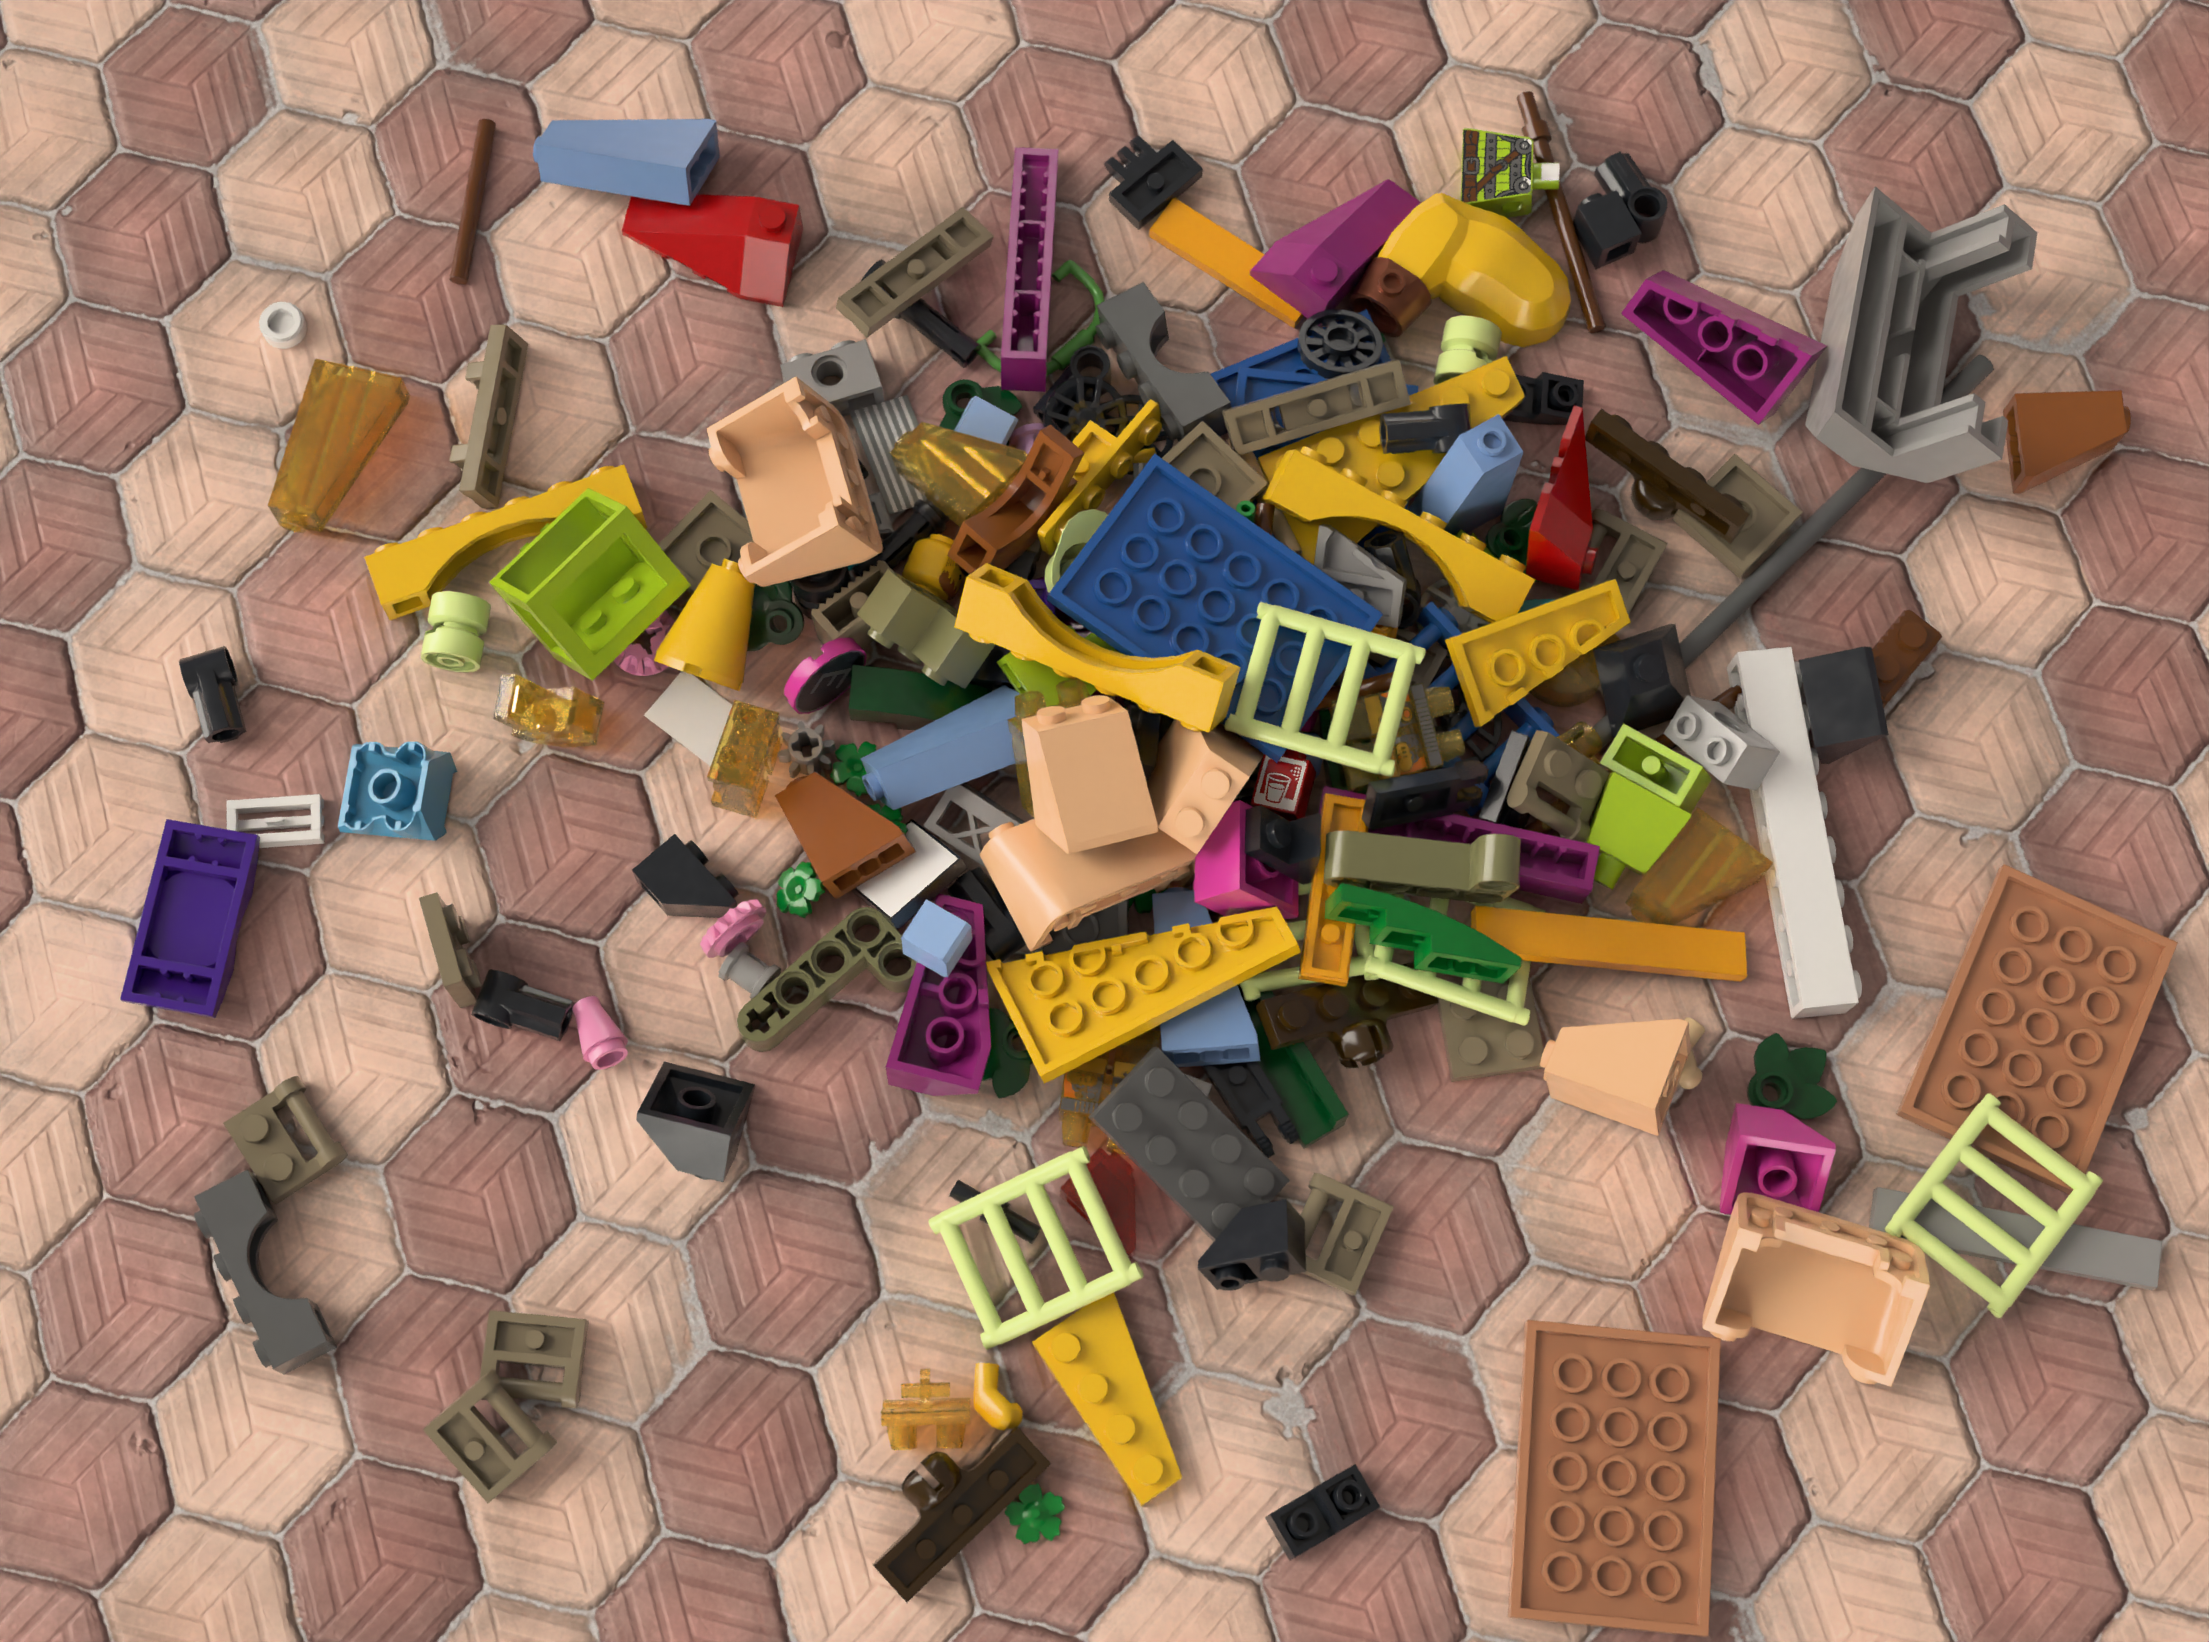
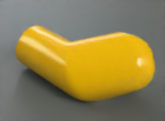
M976 1363L973 1397L975 1410L992 1428L1003 1431L1006 1428L1014 1429L1018 1427L1022 1421L1023 1412L1019 1404L1010 1403L998 1391L999 1365Z

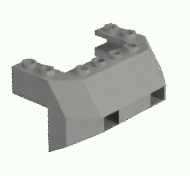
M1874 187L1856 215L1831 282L1820 342L1827 345V347L1817 359L1805 426L1815 438L1852 466L1924 483H1930L2002 460L2008 420L2001 416L1982 423L1986 402L1975 393L1941 404L1958 297L2031 270L2038 232L2004 204L1931 233L1877 187Z

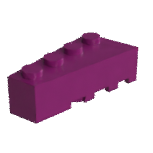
M1665 270L1646 278L1621 312L1630 322L1758 425L1777 412L1827 347L1823 343Z

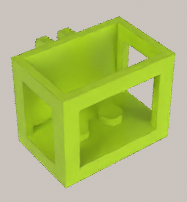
M589 488L551 524L547 523L540 530L541 533L530 544L526 543L520 549V553L489 582L556 660L592 681L691 586L627 506Z

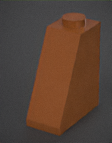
M2122 390L2015 393L2003 410V417L2008 420L2006 442L2013 494L2030 490L2113 450L2123 436L2128 433L2131 425L2130 410L2128 406L2123 404Z
M816 772L794 779L787 785L786 789L775 795L820 881L835 899L840 898L916 852L912 843L897 825Z

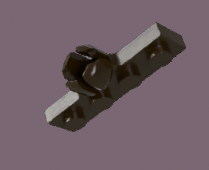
M1601 408L1590 422L1585 435V441L1633 475L1634 483L1631 487V499L1634 507L1639 512L1644 507L1649 510L1646 517L1664 520L1673 517L1681 509L1730 544L1741 532L1750 514L1744 510L1743 505L1735 497L1726 493L1721 494L1708 485L1701 473L1691 467L1680 465L1669 456L1667 450L1659 443L1642 438L1633 431L1631 425L1624 418L1615 414L1610 415Z
M1414 962L1402 964L1414 969ZM1364 975L1348 978V984L1345 987L1323 984L1264 999L1256 1005V1009L1272 1050L1317 1038H1328L1335 1047L1340 1063L1345 1068L1350 1069L1359 1068L1356 1061L1360 1062L1363 1066H1367L1381 1060L1385 1054L1387 1055L1392 1052L1394 1045L1386 1027L1387 1020L1431 1009L1439 1002L1437 997L1382 978L1365 980Z
M1015 1427L985 1457L967 1471L961 1469L944 1452L936 1451L921 1461V1464L939 1482L934 1489L914 1469L902 1483V1492L917 1508L919 1517L915 1524L872 1565L906 1602L916 1595L1051 1464L1018 1427Z

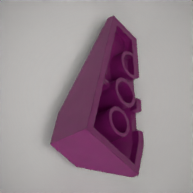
M1387 179L1277 240L1250 270L1249 275L1302 313L1306 318L1321 311L1335 309L1361 279L1372 259L1378 257L1395 228L1421 202L1393 181Z
M938 894L934 904L971 925L972 941L948 977L941 976L919 962L916 963L886 1064L888 1085L931 1096L979 1094L991 1052L983 904Z

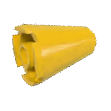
M724 558L721 566L711 564L658 647L654 658L655 662L740 691L742 683H744L755 582L750 583L745 579L737 562Z

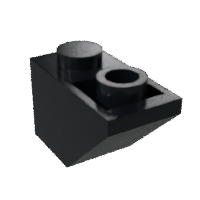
M676 834L672 835L632 869L637 883L667 916L720 918L729 909H734L738 906L735 898L739 893L732 883L722 873L715 878L704 866L709 860L692 840L684 844Z
M1287 1199L1242 1208L1198 1260V1270L1217 1290L1229 1291L1240 1289L1244 1284L1263 1280L1282 1281L1287 1279L1289 1275L1306 1272L1305 1220Z

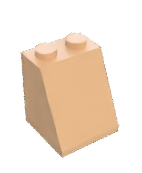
M1091 696L1081 701L1082 705L1066 709L1061 706L1045 707L1039 709L1036 712V716L1022 719L1035 823L1043 833L1067 854L1158 832L1157 820L1128 710L1107 696Z
M1175 719L1158 744L1156 767L1147 782L1158 828L1198 854L1259 764L1264 753L1233 732L1225 730L1221 724H1218L1210 733L1205 731L1198 732L1185 728L1179 720Z
M1682 1019L1561 1027L1557 1040H1549L1547 1042L1540 1062V1066L1545 1068L1543 1079L1547 1081L1550 1097L1659 1136L1683 1068L1691 1052L1689 1022Z

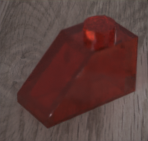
M1100 1147L1090 1157L1091 1162L1086 1165L1129 1260H1131L1136 1252L1135 1180L1130 1176L1134 1169L1117 1152L1113 1151L1108 1155ZM1070 1177L1060 1187V1197L1094 1229Z

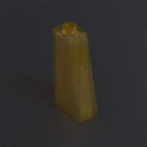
M320 359L314 360L268 502L269 509L281 527L297 533H304L306 529L322 532L407 406L410 394L402 377Z

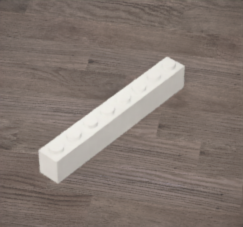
M1791 647L1737 652L1727 666L1730 687L1739 685L1742 688V693L1738 694L1734 707L1735 715L1780 751L1758 789H1749L1791 1019L1847 1013L1859 1003L1858 998L1861 997L1862 984L1858 971L1853 970L1850 953L1853 949V936L1850 927L1844 925L1841 908H1843L1845 900L1842 883L1839 880H1835L1832 863L1836 860V847L1832 836H1827L1824 822L1828 812L1825 794L1818 790L1816 775L1819 772V758L1816 749L1810 748L1808 732L1811 723L1808 707L1806 704L1802 705L1799 689L1803 681L1798 661L1794 662Z

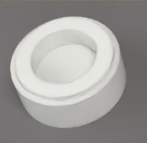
M276 302L269 305L262 312L259 319L261 333L265 340L275 348H292L304 339L307 332V323L302 312L297 306L289 302Z

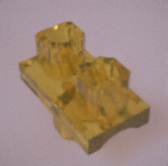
M920 1369V1383H901V1398L920 1399L883 1400L881 1426H887L891 1449L911 1450L917 1448V1425H936L938 1448H962L966 1424H970L971 1397L931 1399V1397H950V1382L931 1383V1370Z

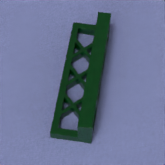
M1238 984L1237 986L1244 1000L1242 988L1240 987V984ZM1272 990L1260 992V998L1252 1001L1244 1000L1258 1037L1260 1061L1257 1062L1283 1101L1281 1106L1296 1128L1300 1138L1298 1141L1303 1149L1344 1126L1349 1113L1304 1042L1275 1050L1271 1049L1256 1005L1264 999L1275 997Z

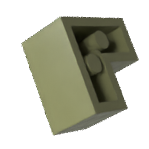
M887 569L857 613L861 619L871 626L867 632L870 637L889 649L894 643L898 644L899 648L897 650L919 665L923 662L925 665L921 671L942 686H945L949 680L965 689L996 645L994 643L987 644L975 641L969 636V633L955 628L958 611L952 605L890 569Z

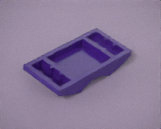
M166 819L120 998L122 1002L216 1018L234 971L237 938L241 922L253 895L260 837L258 835Z

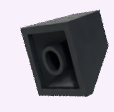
M1668 624L1593 649L1613 738L1616 737L1623 723L1636 731H1640L1672 720L1687 695L1691 696L1675 624Z
M664 1061L637 1112L636 1120L677 1171L692 1174L700 1179L724 1182L737 1154L754 1094L755 1084Z

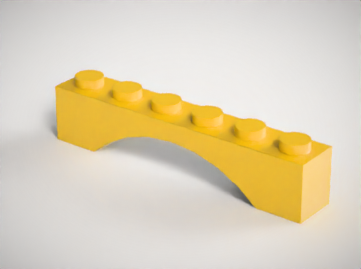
M1303 446L1301 451L1296 449L1286 451L1261 499L1262 501L1275 505V508L1299 521H1311L1327 517H1351L1375 522L1398 533L1403 532L1404 537L1419 546L1438 566L1451 586L1460 608L1488 623L1518 614L1535 579L1523 573L1526 568L1524 564L1503 554L1498 560L1485 553L1484 550L1487 545L1482 541L1465 533H1462L1460 538L1444 530L1447 525L1445 521L1424 511L1419 517L1404 509L1407 504L1406 500L1387 490H1383L1380 495L1365 487L1368 480L1349 469L1343 468L1341 473L1336 472L1325 466L1327 458L1313 449Z
M623 464L618 467L604 466L593 471L590 477L573 483L571 481H562L549 487L545 493L531 498L527 496L517 497L508 501L503 508L488 513L475 512L465 516L458 524L444 529L441 527L429 528L421 532L418 538L401 544L388 543L378 547L373 554L364 558L381 606L389 620L429 607L433 594L442 592L463 568L484 553L508 542L538 536L541 533L540 530L547 523L551 524L588 488L627 506L643 527L647 529L642 509L625 465Z
M987 563L966 577L954 626L969 633V636L975 641L987 644L994 643L1010 650L1011 654L1016 658L1026 661H1037L1047 665L1062 677L1083 680L1095 685L1096 690L1105 695L1124 697L1136 702L1138 707L1146 712L1162 713L1179 720L1185 728L1198 732L1205 731L1210 733L1226 718L1241 668L1198 649L1178 656L1147 658L1128 656L1102 648L1081 637L1060 621L1042 602L1027 579Z

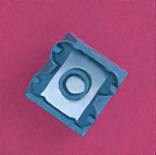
M379 742L352 745L338 821L339 831L343 833L436 841L445 835L447 831L444 826L453 774L458 772L451 753L433 751L420 742H405L399 748L386 747Z

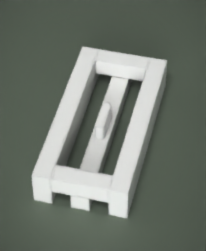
M320 794L227 800V830L244 832L311 827V830L256 834L260 837L259 848L324 844V834L322 832V826H324V816L322 815L324 799ZM311 809V815L238 820V814Z

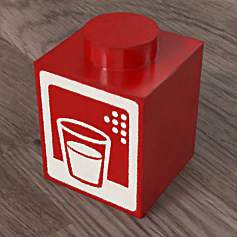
M1287 749L1278 763H1276L1264 754L1250 805L1253 807L1262 805L1289 821L1305 817L1316 776L1310 760H1306L1307 756L1304 753Z

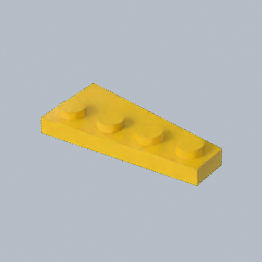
M1616 579L1600 583L1445 640L1475 727H1481L1492 720L1503 709L1522 699L1533 688L1546 679L1555 676L1566 665L1579 656L1585 655L1630 623Z
M1114 1292L1084 1306L1032 1342V1345L1141 1507L1182 1479Z

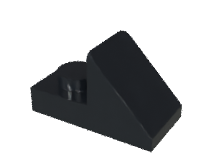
M1262 805L1246 809L1245 854L1302 885L1311 883L1321 854V814L1316 813L1289 821Z

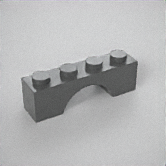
M1144 282L1097 305L1100 324L1096 325V332L1102 345L1107 350L1114 349L1117 354L1118 365L1124 376L1128 380L1134 378L1138 383V391L1144 404L1150 399L1159 404L1160 422L1165 434L1171 441L1177 439L1180 442L1202 421L1219 437L1228 433L1222 411L1231 408V402L1210 373L1176 372L1165 367L1156 359L1161 347L1169 340L1165 311Z
M245 1170L195 1195L194 1198L200 1209L194 1213L195 1220L206 1239L213 1237L220 1252L213 1256L215 1264L226 1282L232 1279L239 1296L233 1298L235 1308L246 1325L252 1322L259 1339L253 1341V1346L265 1368L272 1366L274 1370L285 1375L337 1348L316 1303L308 1298L287 1299L275 1296L268 1290L261 1278L258 1265L259 1250L265 1235L278 1219L258 1178L249 1170Z

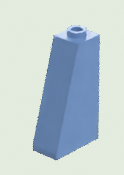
M712 119L552 120L542 136L537 137L535 140L533 158L539 165L541 182L690 206L720 158L717 122Z
M1499 414L1458 436L1407 509L1408 511L1419 517L1424 511L1440 518L1447 523L1444 530L1454 536L1460 529L1468 533L1502 514L1523 455V450Z
M1004 685L861 758L867 773L862 776L865 789L874 801L880 800L895 810L1025 760L1027 756L1022 719L1036 716V712L1042 709L1040 704Z
M1172 887L1166 889L1163 893L1152 894L1155 934L1172 931V926L1187 923L1191 927L1212 923L1207 908L1194 902V890H1189L1185 887ZM1237 985L1160 1024L1162 1052L1177 1067L1260 1061L1257 1033Z

